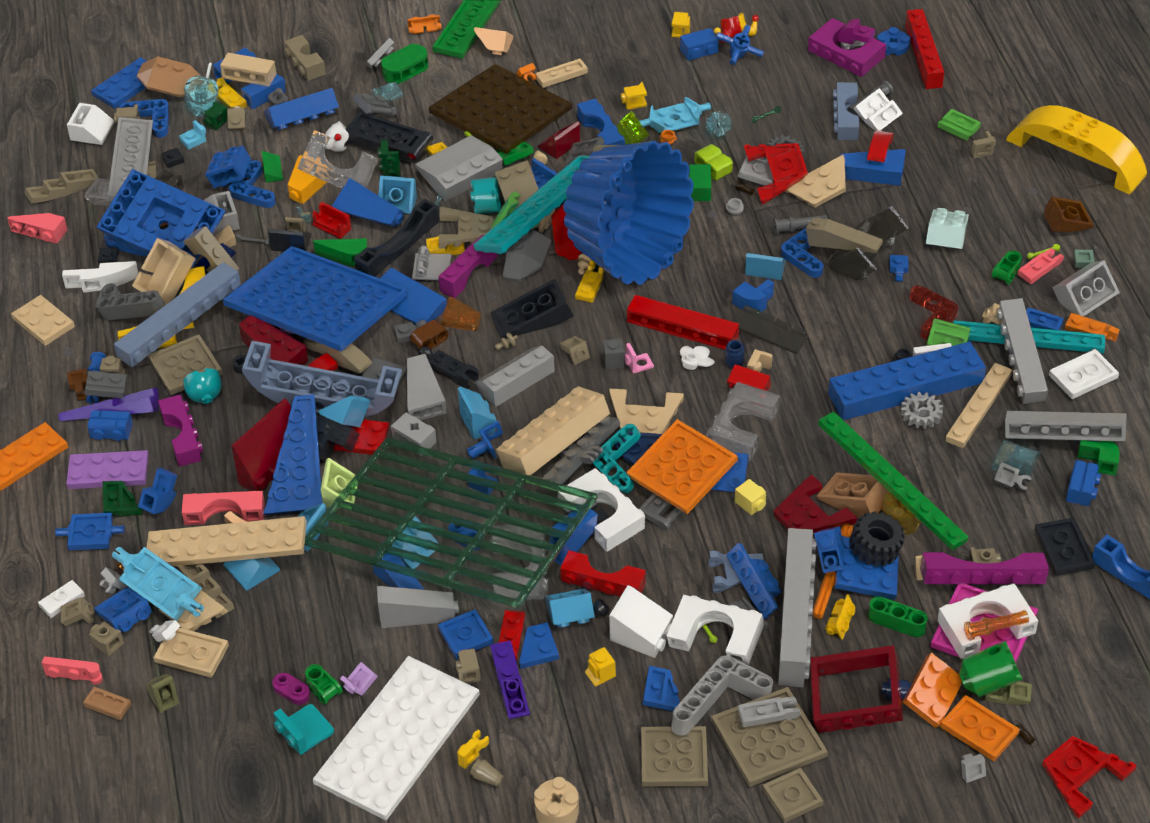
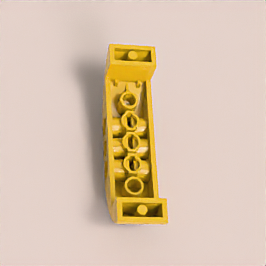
M1048 105L1034 109L1015 127L1006 139V141L1022 147L1033 135L1116 171L1117 176L1114 188L1129 195L1147 175V169L1142 156L1125 135L1106 123L1067 107Z

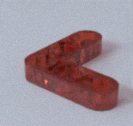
M916 285L911 288V301L934 312L921 326V337L928 340L933 320L942 319L951 323L958 314V305L924 286ZM935 300L938 304H932L929 301Z

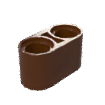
M432 320L415 329L410 335V341L418 349L424 346L433 349L446 341L449 332L437 320Z

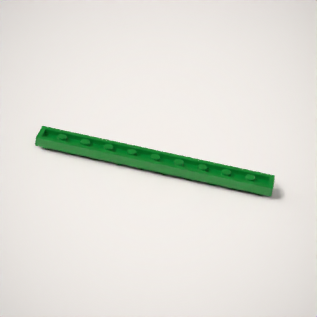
M835 412L819 419L818 425L952 551L968 541L969 536Z

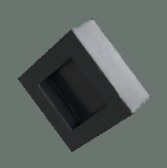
M178 148L161 153L162 159L168 168L184 163V157Z
M118 247L100 248L98 264L117 262Z

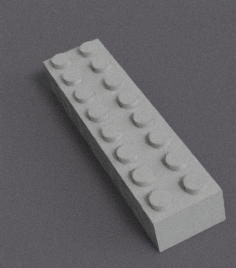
M788 528L778 686L804 687V679H809L816 539L813 538V530Z

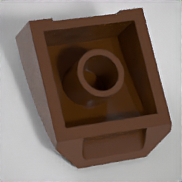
M1051 197L1045 206L1044 217H1046L1052 232H1073L1094 227L1082 201Z

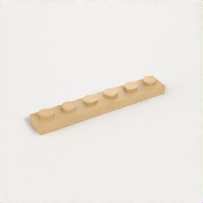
M994 363L946 435V442L964 448L1012 375V369Z

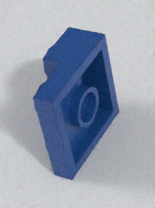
M128 586L94 607L96 615L105 620L114 629L120 630L121 633L130 630L132 625L147 619L149 614L152 613L147 599Z

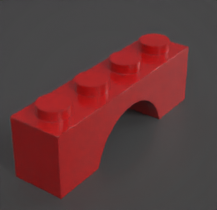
M568 550L560 568L561 581L601 591L609 595L621 597L628 585L642 593L646 584V570L626 565L617 572L602 573L590 565L588 555Z

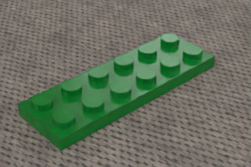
M464 0L432 46V51L463 59L478 37L474 28H484L501 0Z

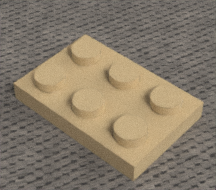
M39 295L11 313L12 319L45 346L75 327L74 322L42 295Z
M178 628L175 631L176 635L172 639L162 641L153 657L155 663L212 678L229 647L228 640Z

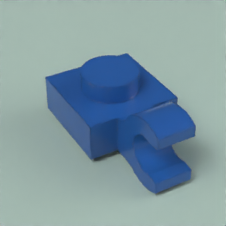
M890 255V272L895 273V281L903 282L904 273H908V256Z

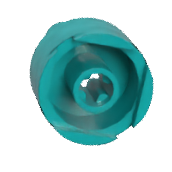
M490 177L471 180V187L474 190L471 191V200L475 202L474 212L477 214L500 212L501 200L499 199L500 191L497 178Z

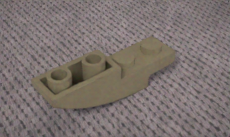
M308 338L303 341L306 348L321 354L328 353L337 362L338 366L354 372L361 373L372 365V361L352 343L344 350L339 351Z

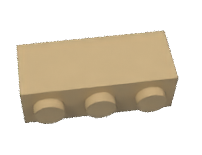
M227 53L220 64L222 78L270 86L276 76L275 61Z

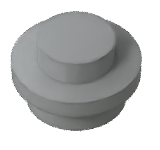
M737 198L730 199L726 204V210L731 214H739L744 209L742 201Z

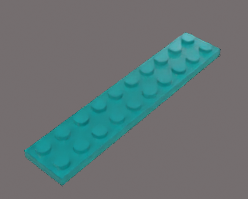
M578 156L473 244L475 251L497 254L505 253L510 246L517 243L523 235L527 234L531 228L538 225L544 217L550 215L552 210L559 207L567 199L566 191L568 186L572 184L573 173L579 170L580 163L584 159H589V156Z

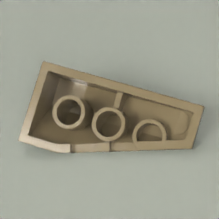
M812 218L806 227L809 246L877 253L883 243V240L830 219Z

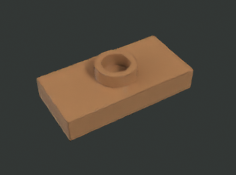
M93 687L83 702L84 707L120 721L132 705L131 700L97 687Z

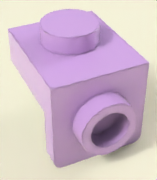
M360 662L348 678L342 675L340 679L345 683L343 687L351 694L356 692L362 696L378 676L364 663Z

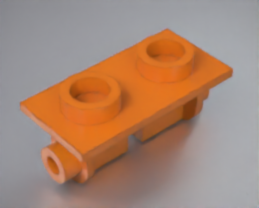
M431 14L427 17L407 19L409 34L424 33V27L427 28V33L442 29L440 15Z

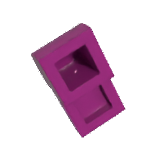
M852 19L839 32L838 41L852 45L856 40L869 43L875 35V29L860 25V19Z

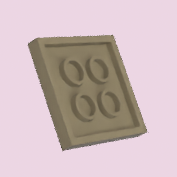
M200 335L148 355L151 365L170 395L185 390L183 379L193 371L198 370L201 373L205 372V368L217 370L219 375L223 374L221 367Z
M694 726L686 735L675 734L671 727H641L642 787L708 786L706 726Z

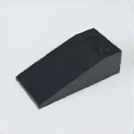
M556 279L490 312L500 337L505 339L507 338V333H510L512 336L525 334L558 325L574 316L566 296Z

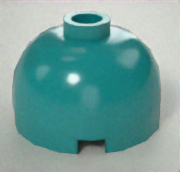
M205 368V372L201 373L198 370L193 371L183 379V386L187 396L198 403H211L220 394L222 388L219 372L211 368Z

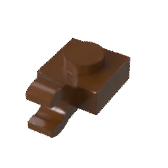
M86 368L67 372L70 390L75 389L78 401L86 399L84 392L87 381Z

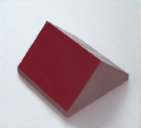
M577 121L560 129L540 143L538 148L553 158L558 159L572 148L573 143L580 142L579 122Z

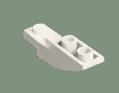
M136 261L100 263L97 269L63 270L62 276L65 288L82 287L83 292H93L101 290L110 283H114L116 286L135 279L139 272Z

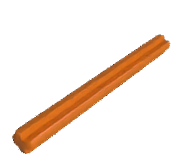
M843 524L841 528L842 536L850 537L853 525ZM836 571L827 572L824 576L813 608L812 617L823 618L835 583Z

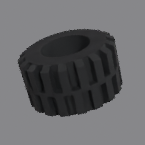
M873 511L871 514L867 512L864 516H860L858 521H856L849 540L850 549L853 550L854 556H858V559L861 562L865 561L867 565L873 564L874 567L879 565L884 567L887 566V563L892 564L897 559L905 540L904 528L902 525H899L897 519L894 520L892 519L893 516H887L883 512L879 514L876 511Z

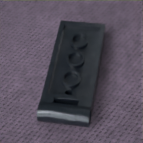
M361 111L345 129L349 135L346 143L378 153V148H381V140H388L389 152L398 151L399 160L415 163L434 139L428 131H421Z

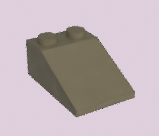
M528 160L495 172L505 202L514 191L521 195L516 208L539 190Z

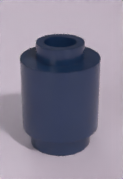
M732 340L726 346L725 363L729 367L733 368L735 364L742 366L744 363V346L738 340Z
M888 678L887 682H883L882 694L886 695V699L892 700L891 679ZM900 679L903 701L912 683H909L908 680Z

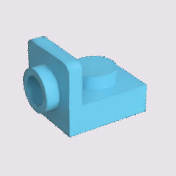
M196 120L193 121L194 129L179 135L180 141L188 150L206 142V129Z

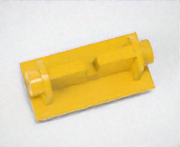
M846 595L845 600L839 599L836 601L831 613L833 617L829 618L825 627L827 634H838L841 640H843L846 631H848L851 618L855 614V605L852 603L849 595Z

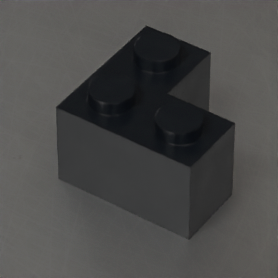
M318 415L317 431L320 460L326 462V459L330 458L335 445L352 451L360 434L348 426Z

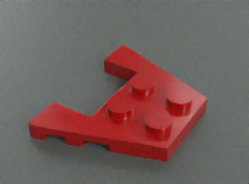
M798 143L776 144V146H766L765 144H759V146L744 145L748 161L767 157L774 183L757 188L762 205L808 175Z
M1072 736L1045 758L1042 765L1075 816L1079 819L1093 805L1092 801L1078 791L1081 786L1104 767L1123 781L1136 770L1137 765L1131 761L1129 763L1124 762L1113 753L1110 755L1098 750L1099 747Z

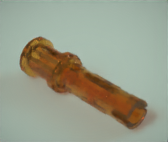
M1026 610L993 619L983 617L977 622H965L964 631L968 640L971 641L977 636H990L996 630L1029 623V617L1020 618L1021 616L1028 615Z

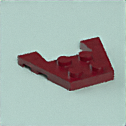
M810 475L773 511L774 517L787 530L788 528L813 530V535L822 529L834 528L846 523L854 525L857 521V517L847 507L828 516L809 498L823 489L822 483L813 475Z

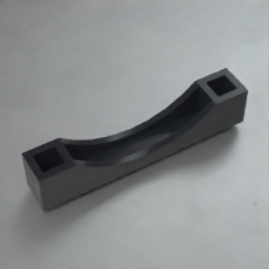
M423 199L412 209L404 225L391 239L377 247L365 248L354 257L355 270L375 277L440 221L438 205Z

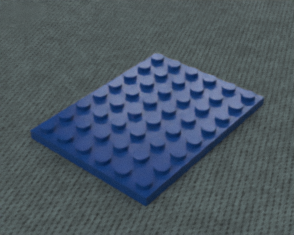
M291 246L225 297L223 304L244 314L254 316L277 327L342 351L408 296V289Z

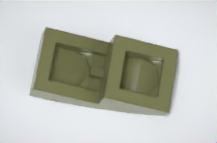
M1016 682L985 695L984 701L1009 705L1030 704L1032 684Z

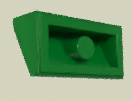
M261 151L266 183L282 181L283 174L280 156Z

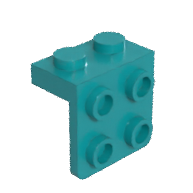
M312 704L305 706L289 717L281 708L273 713L275 729L286 738L290 747H294L300 755L334 734V728Z

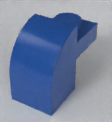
M767 279L757 288L747 282L742 283L733 290L732 304L750 313L761 312L767 309V300H770L774 294V282Z
M157 468L152 487L143 488L138 507L152 514L164 512L172 504L177 492L173 491L177 475L164 468Z

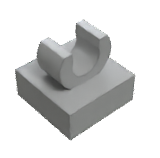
M107 567L101 572L105 579L100 582V586L106 588L109 585L105 591L106 593L113 594L116 588L123 590L127 587L126 584L119 580L121 576L117 572Z
M969 753L962 756V778L966 783L986 776L985 758L981 754L973 756Z

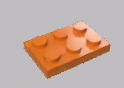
M933 653L927 655L902 702L933 727L937 728L941 725L963 682L956 671Z
M967 695L960 700L942 720L940 725L942 729L994 762L1016 738L1020 730Z

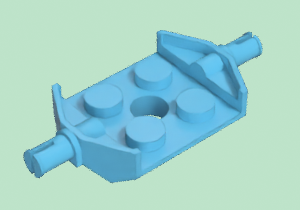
M684 97V103L657 110H654L653 106H651L650 117L639 120V126L642 128L650 125L658 133H662L664 130L674 131L699 124L702 111L711 110V105L709 102L700 105Z

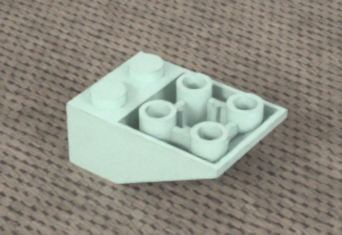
M945 208L933 209L926 244L962 249L969 214L959 210L949 212Z

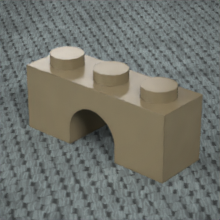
M303 35L284 41L285 56L290 58L293 66L298 68L300 75L304 76L307 81L326 74L324 61L317 52L314 54L310 53V45Z
M206 226L195 230L184 240V243L194 255L201 254L210 262V266L206 269L208 273L223 262L235 270L239 269Z

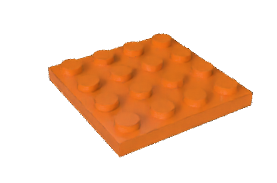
M677 419L627 471V475L638 484L688 514L737 462L738 457L733 452Z

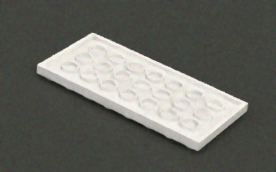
M408 656L313 778V783L386 821L480 695L479 689Z

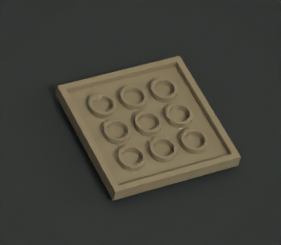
M786 687L747 703L778 697H792L793 694ZM798 702L797 705L791 708L800 709L801 714L799 717L742 727L737 710L738 706L711 716L712 724L749 787L828 756L827 749Z

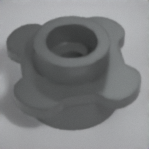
M277 88L276 91L268 95V99L273 102V106L288 101V97L282 93L283 90L281 88Z

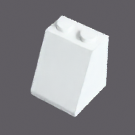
M628 585L609 615L610 641L655 658L658 652H662L665 647L667 634L673 622V615Z

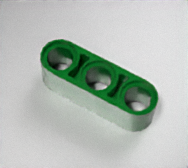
M879 596L870 600L868 618L871 622L916 638L925 635L928 620L925 612Z

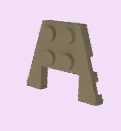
M440 207V221H458V234H439V249L446 248V245L453 244L454 247L461 246L462 242L470 241L472 244L482 234L485 235L491 230L493 216Z

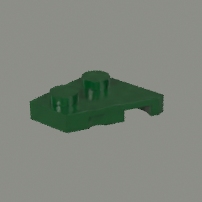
M102 481L103 513H112V516L142 515V508L138 507L134 501V496L127 490V486L123 481Z

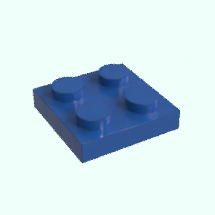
M476 609L438 624L441 635L456 659H458V652L461 650L475 649L477 651L494 643L493 637Z

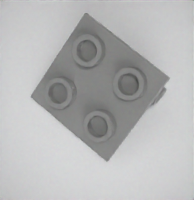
M421 246L418 249V253L415 254L412 279L439 280L438 276L451 263V254H431L427 246Z

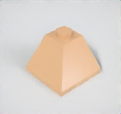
M474 28L475 33L486 48L492 51V54L502 55V53L508 52L513 40L512 34L506 31Z

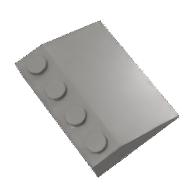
M471 135L416 163L415 168L445 202L472 188L471 180L495 176L496 171L502 170L503 159L491 146Z

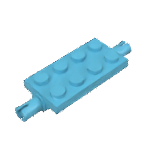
M117 547L115 550L120 555L113 551L112 557L122 563L124 567V573L119 580L168 616L177 621L185 610L192 613L195 617L200 615L196 608L203 612L204 606L194 600L202 588L150 550L143 547L140 553L129 554L122 547Z

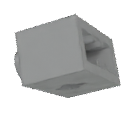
M407 412L391 425L392 439L420 456L425 454L437 442L435 429Z

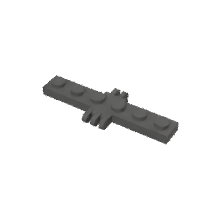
M606 416L593 426L577 444L562 450L558 454L562 459L537 483L539 489L555 492L582 463L592 464L603 453V449L599 446L620 426L619 418Z

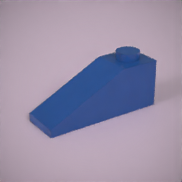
M388 547L372 558L374 574L389 587L425 590L401 558Z

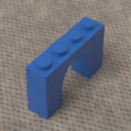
M243 48L234 53L244 56L256 57L253 52H250L247 48ZM223 59L213 64L216 79L222 77L220 64ZM276 73L270 86L251 83L241 88L242 97L247 101V105L251 109H255L270 101L268 95L276 91L277 88H281L283 90L282 93H285V80ZM224 78V80H225V82H226L227 84L233 81V80L225 79V78Z

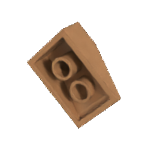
M836 472L819 492L817 499L839 510L847 507L859 518L867 512L871 514L873 511H876L878 513L891 498L892 494L872 475Z

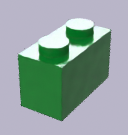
M711 164L689 165L688 178H691L693 181V192L691 194L693 201H711Z

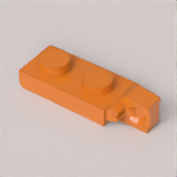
M1074 313L1070 314L1065 324V330L1101 334L1105 335V339L1116 342L1120 329L1109 324Z

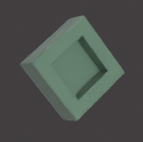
M1074 250L1075 268H1083L1095 262L1093 250Z

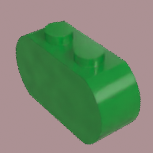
M409 44L384 57L381 61L384 80L391 84H401L426 71L429 66L427 49L419 44Z

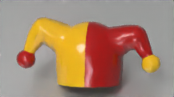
M739 13L738 16L721 19V29L715 28L714 33L722 32V34L731 38L735 37L738 33H742L744 26L747 25L744 14ZM757 15L752 16L753 23L750 26L751 29L748 36H754L757 32V21L759 19Z

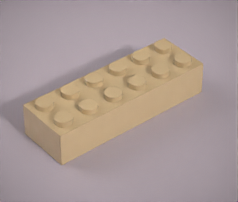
M579 386L574 388L568 395L559 399L555 405L546 409L543 414L533 419L530 424L517 431L514 436L504 441L496 449L502 467L529 477L610 414L604 395Z

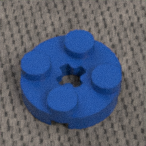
M891 27L877 36V40L886 44L885 55L896 53V56L906 53L909 49L910 36L899 31L896 27Z

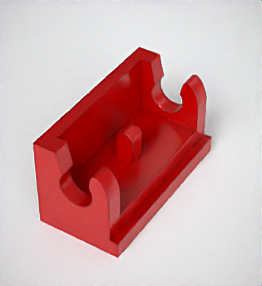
M323 202L319 204V213L313 211L314 223L312 224L314 227L338 239H342L351 230L350 215Z
M735 364L727 384H729L730 388L737 385L758 392L761 398H765L771 387L770 375Z

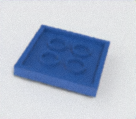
M842 536L844 542V569L837 570L835 573V588L895 600L897 596L898 557L892 564L887 563V566L884 567L881 565L874 567L873 564L867 565L865 561L861 562L858 556H854L852 553L853 550L850 549L849 542L850 537Z

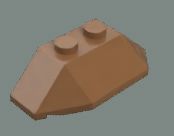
M159 56L142 63L137 73V78L147 89L176 97L189 96L195 88L204 87L205 79L191 65Z

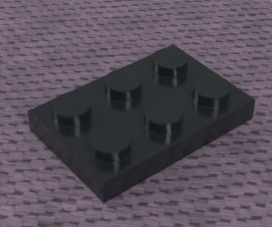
M1074 517L1035 524L1034 530L1055 576L1094 569V560Z

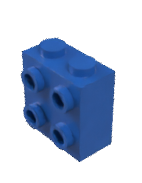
M243 145L231 147L224 152H217L212 156L205 175L213 188L224 187L233 181L238 182L244 178L251 157Z

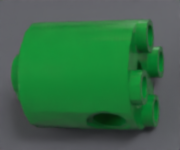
M1006 641L962 658L963 662L959 673L965 689L975 693L978 697L1023 680Z

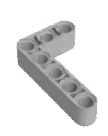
M721 656L674 709L671 729L677 735L688 734L727 687L755 700L772 692L773 680L767 674L731 656Z

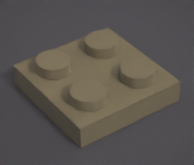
M801 768L762 786V790L784 823L823 806L822 798Z

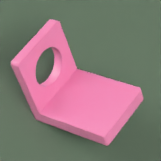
M630 343L626 344L624 360L633 374L654 367L647 353L636 356ZM645 360L647 364L644 366L637 365V361Z

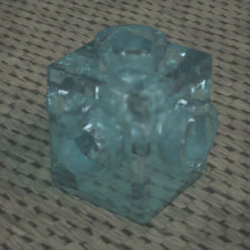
M714 112L711 113V117L707 118L706 129L708 132L710 131V135L716 134V137L724 136L727 131L732 130V122L728 113Z

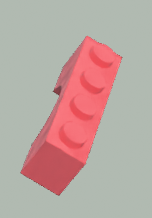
M263 491L183 494L182 516L184 525H203L212 515L224 511L234 512L247 522L264 520L265 500Z

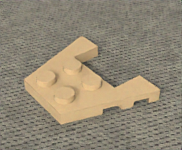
M609 390L613 409L620 421L619 429L627 424H634L643 433L663 434L684 399L683 393L667 392L665 407L627 405V390Z

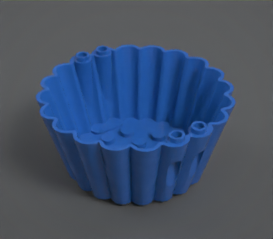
M656 141L605 147L599 151L592 152L589 159H584L580 163L579 170H576L572 175V184L568 186L566 191L568 199L564 203V212L566 213L564 225L568 228V238L574 242L575 248L625 284H630L634 281L636 284L641 285L647 278L655 279L660 274L661 268H668L673 263V254L678 253L683 248V236L690 227L688 216L693 210L694 201L691 197L693 181L691 178H688L689 165L685 161L682 162L681 152L678 149L672 150L668 142L657 143Z

